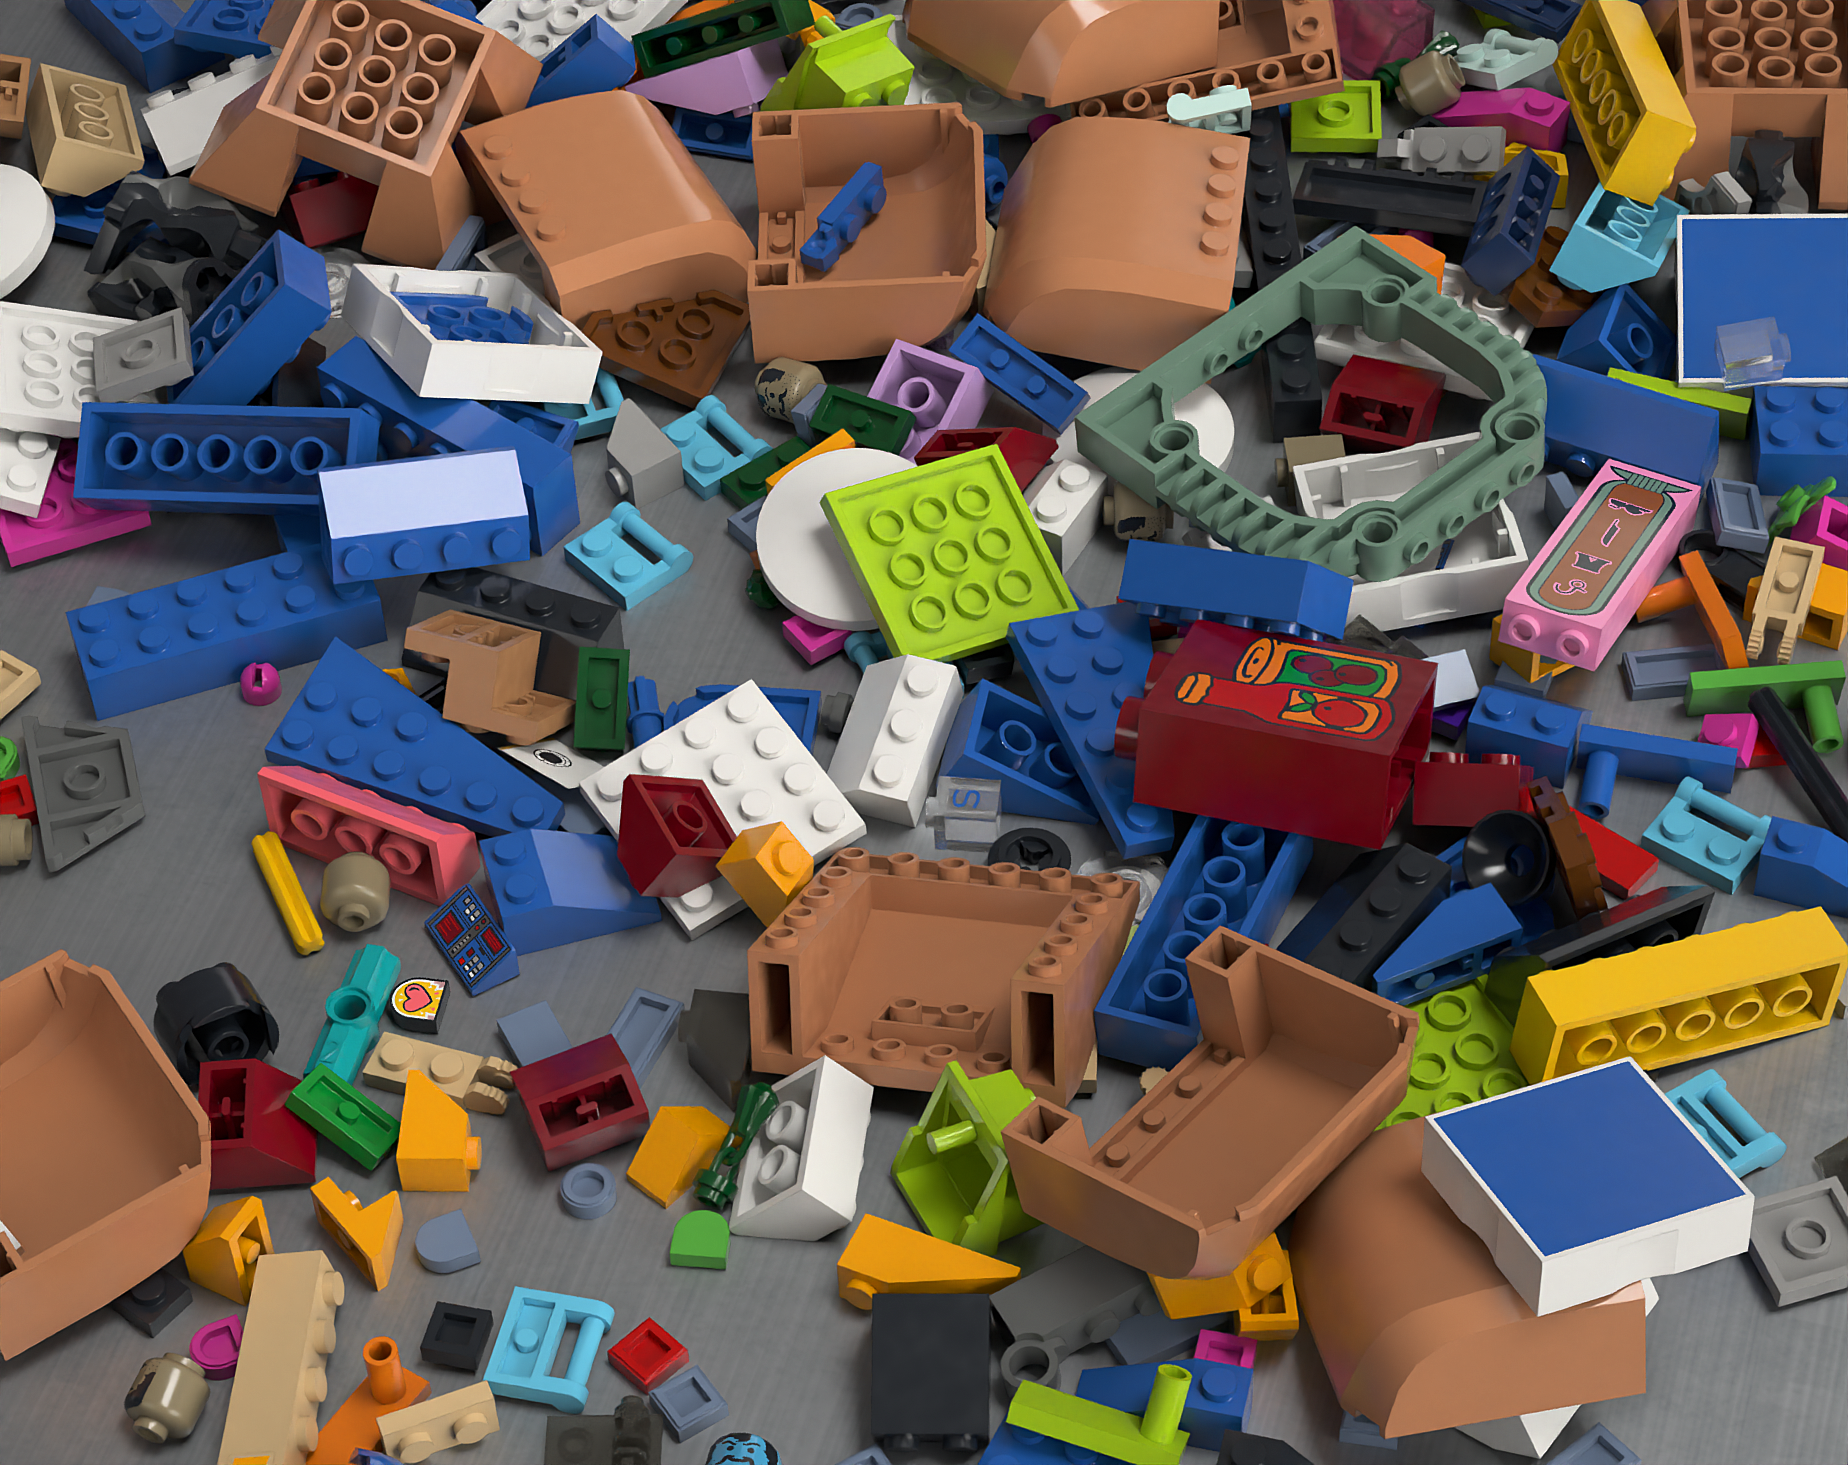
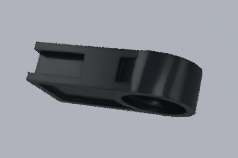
M1700 529L1685 534L1680 540L1677 559L1679 571L1683 574L1679 556L1696 550L1709 551L1715 554L1718 558L1703 562L1723 600L1743 612L1748 583L1751 578L1764 575L1766 564L1742 549L1716 545L1714 531Z

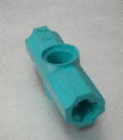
M367 944L365 948L355 951L340 988L333 991L326 999L325 1010L327 1019L303 1072V1079L322 1063L352 1086L365 1054L374 1049L378 1044L380 1038L378 1023L401 971L399 957L392 955L384 946Z

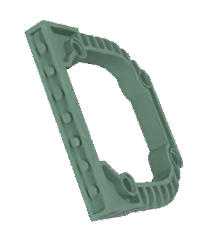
M1354 226L1076 415L1074 419L1077 451L1156 509L1165 503L1169 504L1172 511L1181 517L1190 519L1193 526L1202 532H1208L1215 542L1221 546L1229 547L1232 552L1306 560L1346 577L1358 574L1365 580L1382 582L1398 576L1411 565L1423 561L1429 552L1447 539L1456 537L1466 525L1484 512L1493 510L1500 500L1517 488L1530 483L1534 476L1541 471L1545 456L1544 422L1547 411V388L1544 375L1538 367L1536 359L1529 351H1525L1520 347L1519 341L1511 335L1499 333V328L1491 322L1480 321L1478 315L1468 307L1460 308L1457 305V301L1448 294L1440 295L1437 293L1436 277L1362 229ZM1300 317L1305 318L1314 325L1346 324L1362 326L1364 333L1370 339L1377 342L1387 343L1403 338L1478 386L1495 403L1482 416L1480 440L1394 502L1383 500L1362 502L1349 508L1335 519L1297 516L1265 502L1200 455L1197 429L1186 421L1175 420L1174 404L1214 376L1223 373L1227 367L1249 352L1259 348L1262 343Z

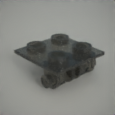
M629 1395L621 1399V1404L615 1408L614 1415L547 1416L544 1465H661L663 1414H650L641 1397Z

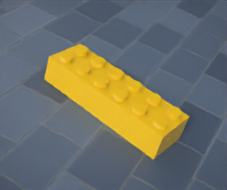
M1586 0L1562 43L1557 59L1552 66L1567 101L1571 102V112L1603 189L1653 206L1660 192H1665L1669 188L1674 176V168L1682 153H1687L1691 149L1696 137V126L1640 5L1628 0Z
M1820 906L1799 912L1790 911L1781 916L1754 923H1741L1729 929L1704 935H1691L1683 940L1663 945L1645 946L1634 952L1605 959L1596 958L1584 964L1555 971L1546 970L1537 975L1527 977L1509 1051L1531 1086L1629 1056L1633 1058L1642 1070L1647 1069L1649 1071L1828 1026L1848 968V946Z

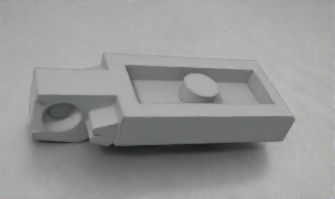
M1502 126L1421 127L1414 128V130H1404L1403 139H1379L1377 157L1382 158L1384 163H1402L1401 171L1416 172L1418 176H1424L1427 167L1437 168L1439 176H1453L1455 171L1465 172L1466 176L1495 175L1504 167L1506 129Z

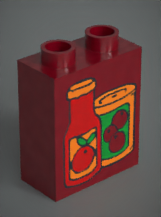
M1197 619L1175 654L1161 651L1155 652L1147 672L1144 698L1133 696L1125 698L1116 724L1114 738L1115 756L1121 759L1136 761L1133 802L1381 850L1414 785L1415 762H1425L1429 755L1438 663Z

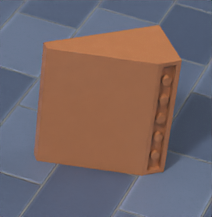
M1220 0L1217 66L1071 102V118L1116 117L1168 122L1170 119L1167 115V102L1172 95L1184 93L1192 99L1210 96L1209 92L1211 90L1226 85H1235L1237 90L1248 88L1252 105L1251 111L1345 91L1333 0Z
M860 847L842 849L833 855L747 950L752 1071L791 1075L826 1055L869 1085L933 1092L946 1064L957 1060L969 1080L1012 1069L1022 1086L1031 1089L1036 1098L1039 1096L1059 1107L1066 1108L1080 1088L1097 1037L1094 1009L1122 958L1140 902V881L1123 880L1122 876L1115 873H1098L1093 876L1072 875L1069 870L1058 867L1033 871L1020 869L1019 865L1009 862L983 866L970 864L967 859L959 857L934 861L919 859L917 854L910 852H899L885 856L869 854L867 849Z

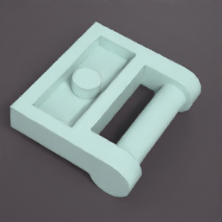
M1491 29L1485 35L1483 43L1464 46L1457 50V55L1453 58L1464 75L1465 84L1499 91L1553 64L1558 56V46L1550 39L1537 38L1533 41L1513 37L1505 30Z
M1235 85L1221 86L1209 92L1210 96L1192 99L1184 93H1177L1172 95L1167 102V115L1170 119L1168 123L1226 134L1250 130L1252 105L1248 88L1237 90Z

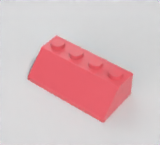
M265 766L257 773L269 829L278 834L284 847L328 864L349 852L367 853L380 861L388 869L391 879L390 888L437 906H441L460 887L469 883L481 867L475 833L458 823L442 821L424 814L418 808L412 806L405 807L384 799L371 790L355 788L337 781L326 773H316L300 766Z

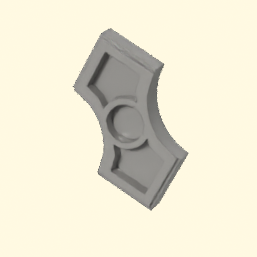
M1726 171L1711 176L1706 187L1698 184L1693 178L1680 181L1674 202L1689 209L1688 215L1748 214L1752 199L1730 173Z

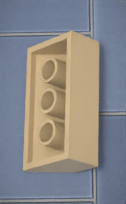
M40 63L25 108L40 185L55 195L67 197L74 194L86 197L126 177L132 170L136 172L141 170L145 160L126 85Z

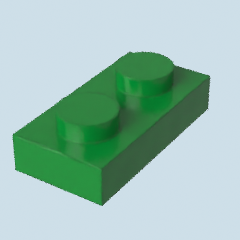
M322 1063L290 1093L284 1104L370 1171L398 1144L401 1123Z

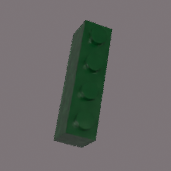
M740 0L632 35L631 38L644 77L648 78L792 34L815 25V20L808 0Z

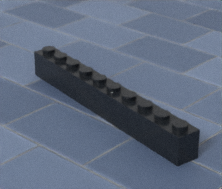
M1278 105L1252 110L1250 130L1231 134L1250 138L1241 217L1243 231L1246 233L1255 270L1251 281L1252 295L1302 262ZM1300 317L1262 343L1260 350L1273 443H1283L1284 438L1321 435L1319 428L1322 421L1323 399L1311 322Z

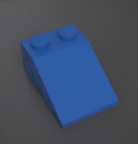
M982 678L959 705L947 739L936 787L954 795L957 789L959 792L956 797L962 800L965 799L968 791H978L980 800L977 807L981 809L1095 825L1100 819V814L1044 708ZM971 793L967 802L974 805L977 795Z
M526 829L479 841L486 884L500 928L514 946L517 956L662 921L656 897L640 896L639 892L631 885L628 874L617 856L618 842L614 836Z

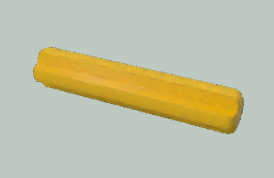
M267 831L264 835H256L251 842L253 853L297 952L302 955H308L312 951H320L325 943L322 938V931L278 834Z

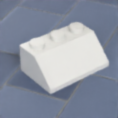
M909 654L867 665L827 771L829 778L857 813L916 827L964 694L956 666Z
M826 1055L771 1086L776 1092L779 1104L753 1138L740 1163L736 1184L739 1189L734 1197L729 1222V1230L735 1235L815 1242L852 1222L856 1211L855 1199L859 1175L864 1164L863 1150L867 1127L871 1120L870 1107L874 1087Z

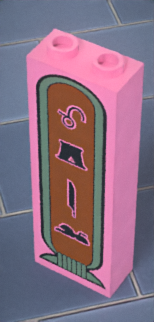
M1608 459L1505 598L1498 641L1595 671L1679 550L1682 537L1693 530L1701 486Z

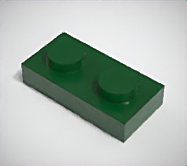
M828 384L809 423V427L814 433L827 438L843 428L855 440V447L881 450L899 456L917 418L909 410Z
M795 436L720 478L721 493L742 510L761 497L768 496L765 479L812 448L798 436Z
M579 647L573 750L624 753L630 649Z

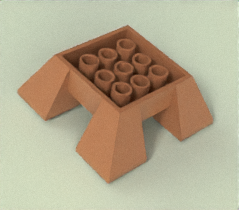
M275 0L258 34V40L283 49L276 66L271 73L223 107L189 178V184L275 217L303 156L379 186L363 241L362 252L401 267L435 270L469 215L478 216L480 212V205L451 148L462 122L465 121L478 125L525 109L544 64L498 31L420 0Z
M1648 0L1641 6L1696 126V137L1691 149L1687 153H1682L1674 168V176L1669 188L1665 192H1660V195L1674 201L1680 181L1693 178L1698 184L1706 187L1711 176L1729 171L1731 136L1754 137L1756 130L1781 131L1783 137H1812L1810 152L1818 209H1848V0Z

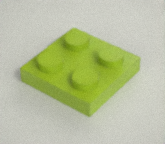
M1343 80L1345 91L1290 102L1291 152L1378 153V140L1382 139L1380 81Z

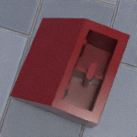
M340 171L335 173V177L329 179V184L320 186L319 180L313 179L293 186V190L287 192L288 197L282 202L279 210L293 238L310 249H316L366 233L379 186Z
M1353 354L1332 384L1319 429L1323 435L1342 434L1344 450L1363 454L1391 452L1417 443L1427 442L1445 384L1446 374Z
M1016 427L937 430L915 455L914 460L917 466L997 444L1022 493L1036 474L1045 467L1046 462L1059 446L1056 439Z
M1430 752L1429 762H1415L1413 825L1474 827L1487 814L1498 810L1510 809L1527 813L1530 795L1526 783L1533 781L1534 767L1520 765V756L1511 754H1482L1481 764L1468 763L1469 754Z
M612 1033L509 1072L548 1172L644 1136L650 1127L649 1111L630 1064Z
M256 1058L200 1062L198 1103L211 1123V1181L209 1190L316 1182L318 1130L284 1105L290 1093L302 1080Z

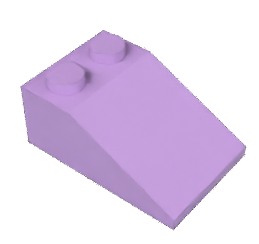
M776 38L645 78L625 86L627 92L644 96L648 100L714 115L732 110L734 117L738 118L759 111L762 102L777 79L784 76L787 77L788 71Z
M896 339L867 397L909 410L917 418L899 455L917 465L914 460L915 455L937 430L975 429L994 389L977 367Z

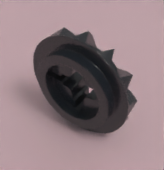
M1020 828L1007 832L993 843L988 853V866L995 863L1009 862L1019 865L1020 869L1031 870L1027 866L1021 867V855L1024 860H1028L1031 864L1038 863V871L1054 867L1067 870L1071 868V853L1067 844L1056 834L1040 828Z

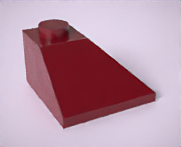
M629 774L623 781L617 856L628 874L631 885L639 892L640 896L678 898L723 876L715 866L737 836L703 779Z

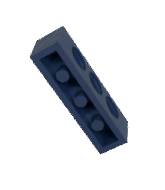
M1528 146L1489 179L1461 264L1468 278L1475 285L1484 287L1494 297L1534 264L1560 179V175Z

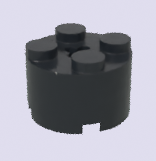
M218 963L213 967L193 972L179 981L169 982L156 995L158 1006L153 1021L155 1035L183 1081L191 1087L192 1084L199 1085L200 1062L254 1058L262 1061L269 1050L274 1055L278 1047L280 1034L276 1020L248 977L238 971L231 963Z

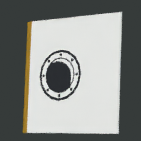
M554 738L538 740L534 745L516 744L498 748L568 789L580 787L578 782L603 768L602 765Z

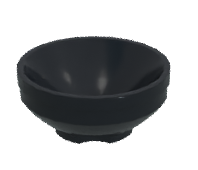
M1509 809L1487 814L1470 830L1464 843L1462 868L1471 890L1491 882L1508 907L1521 906L1538 898L1549 886L1554 876L1556 854L1547 828L1538 819L1525 812ZM1526 845L1533 853L1534 863L1531 870L1526 875L1520 877L1511 868V856L1516 848Z

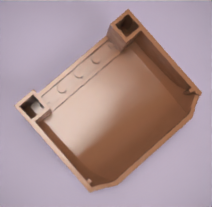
M906 0L902 12V22L906 24L907 40L1002 96L1019 101L1025 98V93L1045 98V107L1051 108L1217 66L1220 0Z
M624 90L573 96L538 104L458 131L455 138L457 160L480 205L478 217L483 218L485 226L506 219L511 220L541 267L545 298L559 315L574 324L580 331L583 330L594 312L610 309L613 315L635 311L636 304L672 298L673 302L677 303L695 299L696 294L703 291L716 290L744 303L748 302V260H758L756 249L661 111L644 96Z
M959 102L753 112L752 148L759 207L758 260H748L747 293L755 364L770 363L779 357L802 362L846 360L889 354L896 339L923 347L934 343L955 329L970 307L987 257L983 130L976 121L970 122L962 113V105ZM865 162L882 166L884 188L887 192L886 201L882 209L871 216L861 228L856 240L848 243L839 254V260L825 272L807 264H802L799 250L818 229L817 217Z
M1074 117L1050 127L1031 146L1004 189L983 305V312L988 321H994L999 329L1029 350L1142 371L1229 312L1234 284L1250 138L1163 121L1116 117ZM1212 378L1205 383L1211 384Z
M1221 925L1185 958L1204 1039L1098 1141L1089 1148L1081 1117L1039 1096L1001 1131L1024 1213L1112 1258L1166 1279L1211 1280L1229 1276L1400 1105L1407 1095L1420 1023L1418 1013Z
M62 949L0 981V1220L25 1250V1253L20 1256L5 1231L0 1233V1355L7 1361L108 1304L177 1257L197 1233L208 1206L211 1181V1123L208 1116L110 971L95 964L87 967L70 959L67 952Z
M1426 1116L1373 1131L1298 1206L1287 1248L1295 1293L1341 1408L1355 1418L1363 1414L1379 1426L1380 1436L1384 1439L1646 1393L1645 1294L1641 1280L1631 1283L1613 1294L1537 1317L1496 1266L1494 1258L1485 1242L1475 1231L1457 1217L1422 1173L1424 1121Z

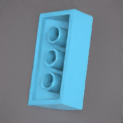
M1599 182L1575 221L1549 271L1556 274L1558 280L1565 286L1574 290L1584 289L1590 293L1653 277L1659 270L1675 240L1677 215H1688L1690 210L1660 194L1654 205L1650 206L1605 190L1601 182Z

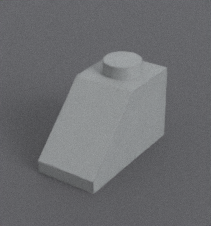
M630 398L622 401L606 448L609 469L606 470L605 477L610 489L616 496L622 495L630 504L639 509L684 486L681 451Z

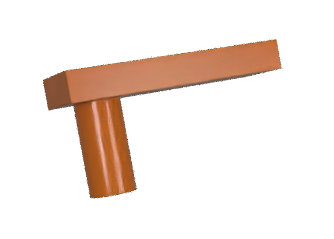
M1698 550L1679 556L1684 576L1652 587L1634 614L1637 623L1639 624L1694 604L1726 669L1749 668L1741 633Z
M379 1336L365 1344L363 1357L368 1376L318 1433L317 1448L315 1451L308 1452L306 1465H354L348 1462L355 1447L381 1453L383 1448L376 1418L424 1402L432 1393L430 1382L402 1367L398 1347L393 1339Z

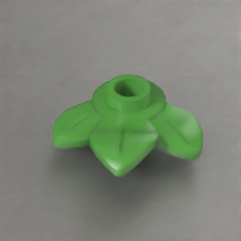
M1828 476L1815 485L1809 484L1804 488L1796 484L1783 494L1776 504L1781 510L1778 512L1776 520L1767 529L1769 535L1767 547L1785 527L1796 525L1800 515L1836 488V479L1833 476Z

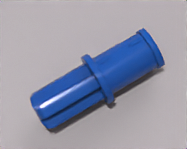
M636 676L635 681L628 683L627 699L630 716L627 718L626 728L633 735L635 748L659 735L664 730L663 718L665 715L659 708L656 683L652 679H645V676Z

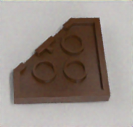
M1548 226L1544 229L1534 264L1513 281L1508 296V302L1536 328L1573 325L1607 290L1604 289L1593 293L1584 289L1574 290L1562 284L1558 280L1557 275L1549 271L1569 234L1564 229L1556 226Z
M709 290L698 292L695 299L674 303L672 298L636 304L635 311L613 315L610 309L594 312L581 332L602 351L599 368L696 409L698 403L712 393L751 325L749 304L719 291Z
M1547 776L1527 782L1532 806L1537 819L1547 828L1556 854V867L1577 921H1580L1589 913H1600L1607 910L1608 905L1601 888L1603 885L1595 865L1597 862L1586 832L1582 833L1575 812L1570 811L1563 791L1555 793Z

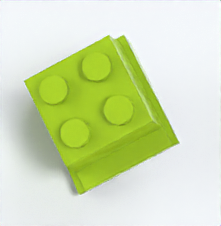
M890 13L842 31L828 16H821L815 22L814 28L824 38L809 43L787 77L784 76L777 79L762 102L760 111L904 105L909 92L914 66L887 37L888 29L896 18Z
M957 1060L947 1063L918 1125L908 1129L890 1170L891 1176L927 1235L989 1257L997 1254L999 1242L1045 1224L1024 1213L1022 1210L1001 1131L1036 1099L1031 1089L1022 1086L1012 1069L969 1080Z

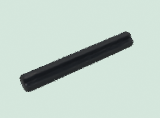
M1769 686L1755 690L1749 696V709L1833 834L1848 843V798L1775 690Z

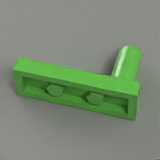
M1842 660L1689 673L1683 699L1687 717L1705 716V714L1751 712L1748 707L1751 693L1769 686L1775 690L1787 709L1804 708L1812 745L1816 752H1833L1840 749L1844 744L1836 709L1846 679Z

